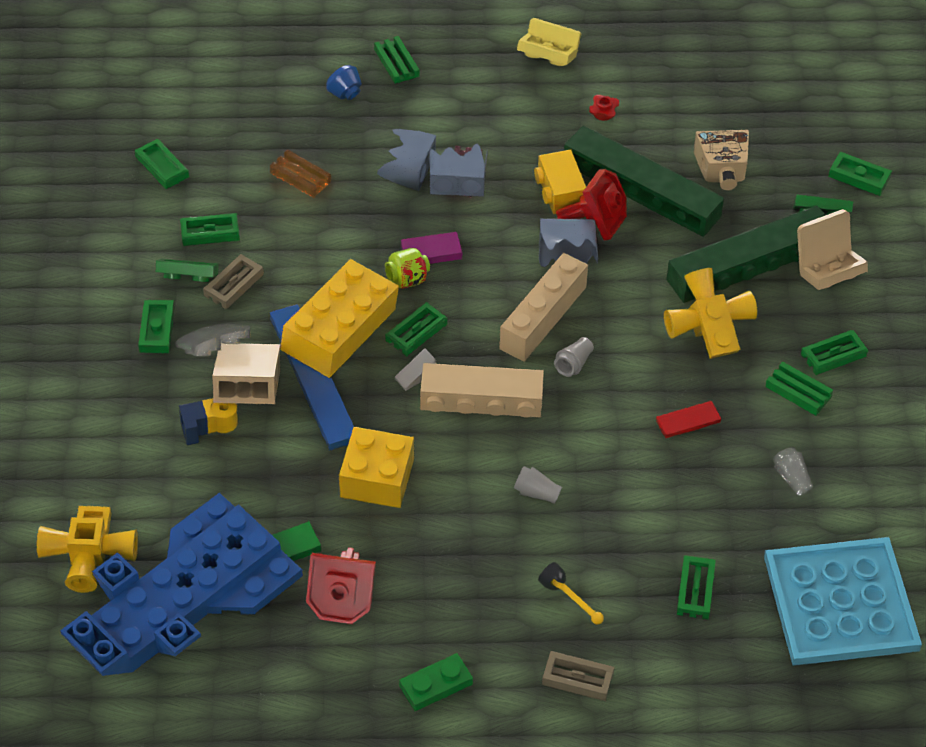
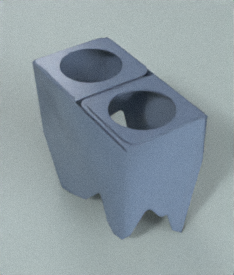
M394 129L392 131L400 137L403 145L389 150L397 159L384 164L378 169L377 174L396 184L419 191L430 167V149L436 151V135L421 131Z
M475 144L471 151H468L464 156H460L450 147L445 149L442 155L430 149V194L484 196L488 150L484 163L478 144Z
M540 219V265L543 267L547 266L551 259L557 261L563 252L584 263H587L594 256L598 263L595 220Z

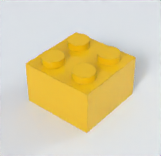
M353 427L339 474L340 497L401 508L414 461V437Z

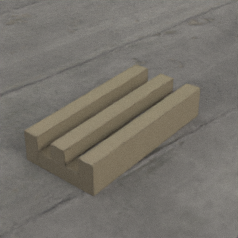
M240 254L203 288L204 296L208 299L212 297L214 303L218 304L220 302L222 307L227 310L264 275L263 267ZM245 265L246 267L237 275L236 273ZM229 280V283L218 292V290Z
M551 651L543 674L542 685L606 701L614 674V667ZM554 665H558V666H562V667H566V668H570V669H574V670L569 671V670H565V669H561V668L554 667ZM584 672L589 673V674H593V675H597V676H601V677H605V678H604V679H600V678L588 676V675H585Z

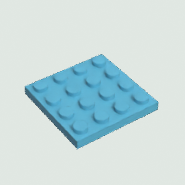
M889 537L765 550L764 560L792 666L920 651L922 643Z

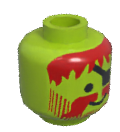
M416 248L394 252L390 255L388 262L385 263L387 279L399 285L401 289L422 284L426 280L427 272L430 271V263L427 256L422 255Z

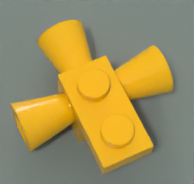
M712 268L696 270L685 275L684 278L696 301L688 309L664 311V323L669 337L673 339L694 329L696 337L703 335L710 359L737 353L741 349L732 320L757 318V305L751 291H747L726 301L724 294L715 295Z
M79 506L77 517H71L69 533L48 527H39L37 535L38 558L69 553L72 566L66 577L65 585L75 592L88 593L97 588V580L93 576L92 571L96 569V566L104 563L105 554L113 556L118 552L124 559L136 561L138 532L137 530L108 534L112 515L110 507Z

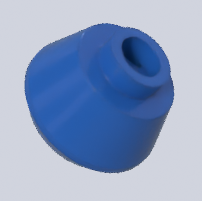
M345 65L336 70L326 82L327 91L340 99L347 98V100H351L356 97L361 91L359 88L362 84L358 69L355 66Z

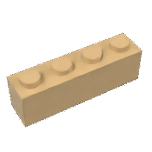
M563 252L501 325L499 349L525 362L585 290L588 264Z
M423 363L420 410L460 412L463 414H491L494 416L510 415L525 418L541 417L544 370Z

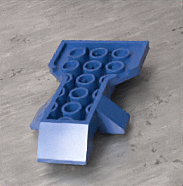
M218 493L171 528L167 559L139 579L138 572L118 552L93 570V576L110 602L93 615H90L87 611L60 630V632L102 676L131 673L157 653L177 656L201 637V633L193 625L208 613L222 614V610L241 611V614H255L303 576L302 569L281 550L280 542L239 504L234 507L223 495Z

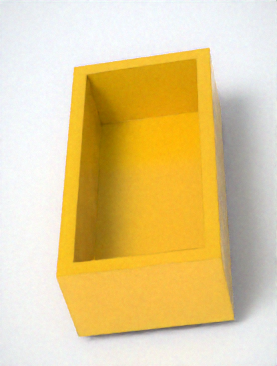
M350 259L283 325L281 351L330 378L395 311L399 285Z

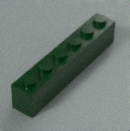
M584 125L564 144V151H572L580 173L591 179L598 170L607 169L616 173L627 198L702 237L709 232L722 216L724 198L717 193L694 183L692 180L653 162L645 156Z
M814 206L671 259L668 262L666 280L681 301L685 303L695 299L684 278L685 275L693 271L712 268L714 291L724 290L730 285L743 280H750L767 271H774L788 263L798 262V227L825 215L818 206Z

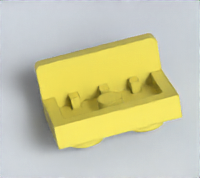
M532 18L528 33L519 40L517 50L525 52L527 57H541L548 59L553 65L564 66L576 58L581 32Z

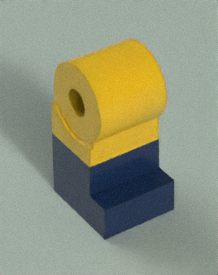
M212 398L179 405L180 424L187 446L199 443V436L214 432L229 433L238 425L236 403H213Z

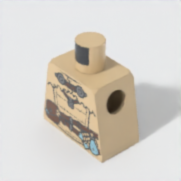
M748 130L696 131L694 155L705 181L720 182L723 190H732L737 186V182L745 180L748 161Z

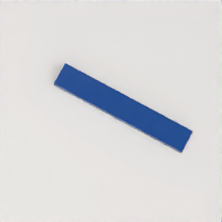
M298 304L270 312V319L280 341L282 340L283 325L300 310ZM286 353L329 451L348 445L354 425L332 378H328Z

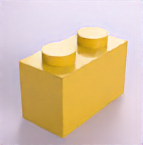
M565 150L539 155L538 167L534 169L537 184L542 185L543 200L545 204L550 205L553 214H556V211L560 208L579 202L586 185L572 151Z

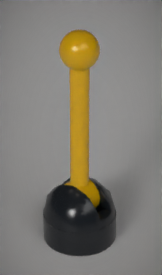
M552 562L542 571L538 581L545 588L553 591L563 590L591 616V621L594 624L599 625L603 622V614L595 612L565 584L566 573L556 562Z

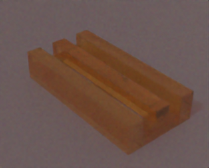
M288 149L284 152V157L280 156L277 158V163L273 162L270 165L271 174L313 198L331 182L330 173ZM285 168H287V169L291 170L292 172L296 173V175L293 174V173H291L290 171L286 170ZM305 179L308 180V181H310V182H312V183L315 184L316 186H314V185H312L311 183L305 181Z

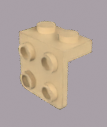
M839 210L798 227L800 276L816 289H826L834 284L853 279L857 275L868 272L867 261L851 250L850 214L846 210Z

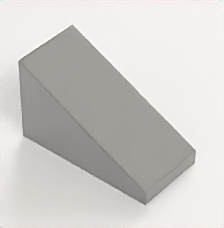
M426 348L395 376V380L405 391L421 383L423 363L436 364V359Z

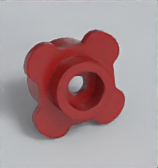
M595 95L593 97L594 104L590 106L589 111L596 119L607 121L616 115L615 108L619 106L617 98L603 95Z

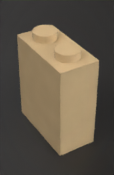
M220 343L212 375L213 403L275 404L280 376V344Z

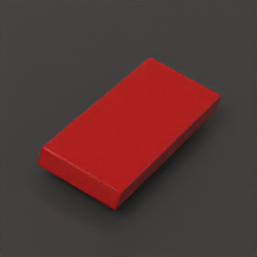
M709 401L657 416L656 422L664 437L669 438L720 423L721 417L713 402Z

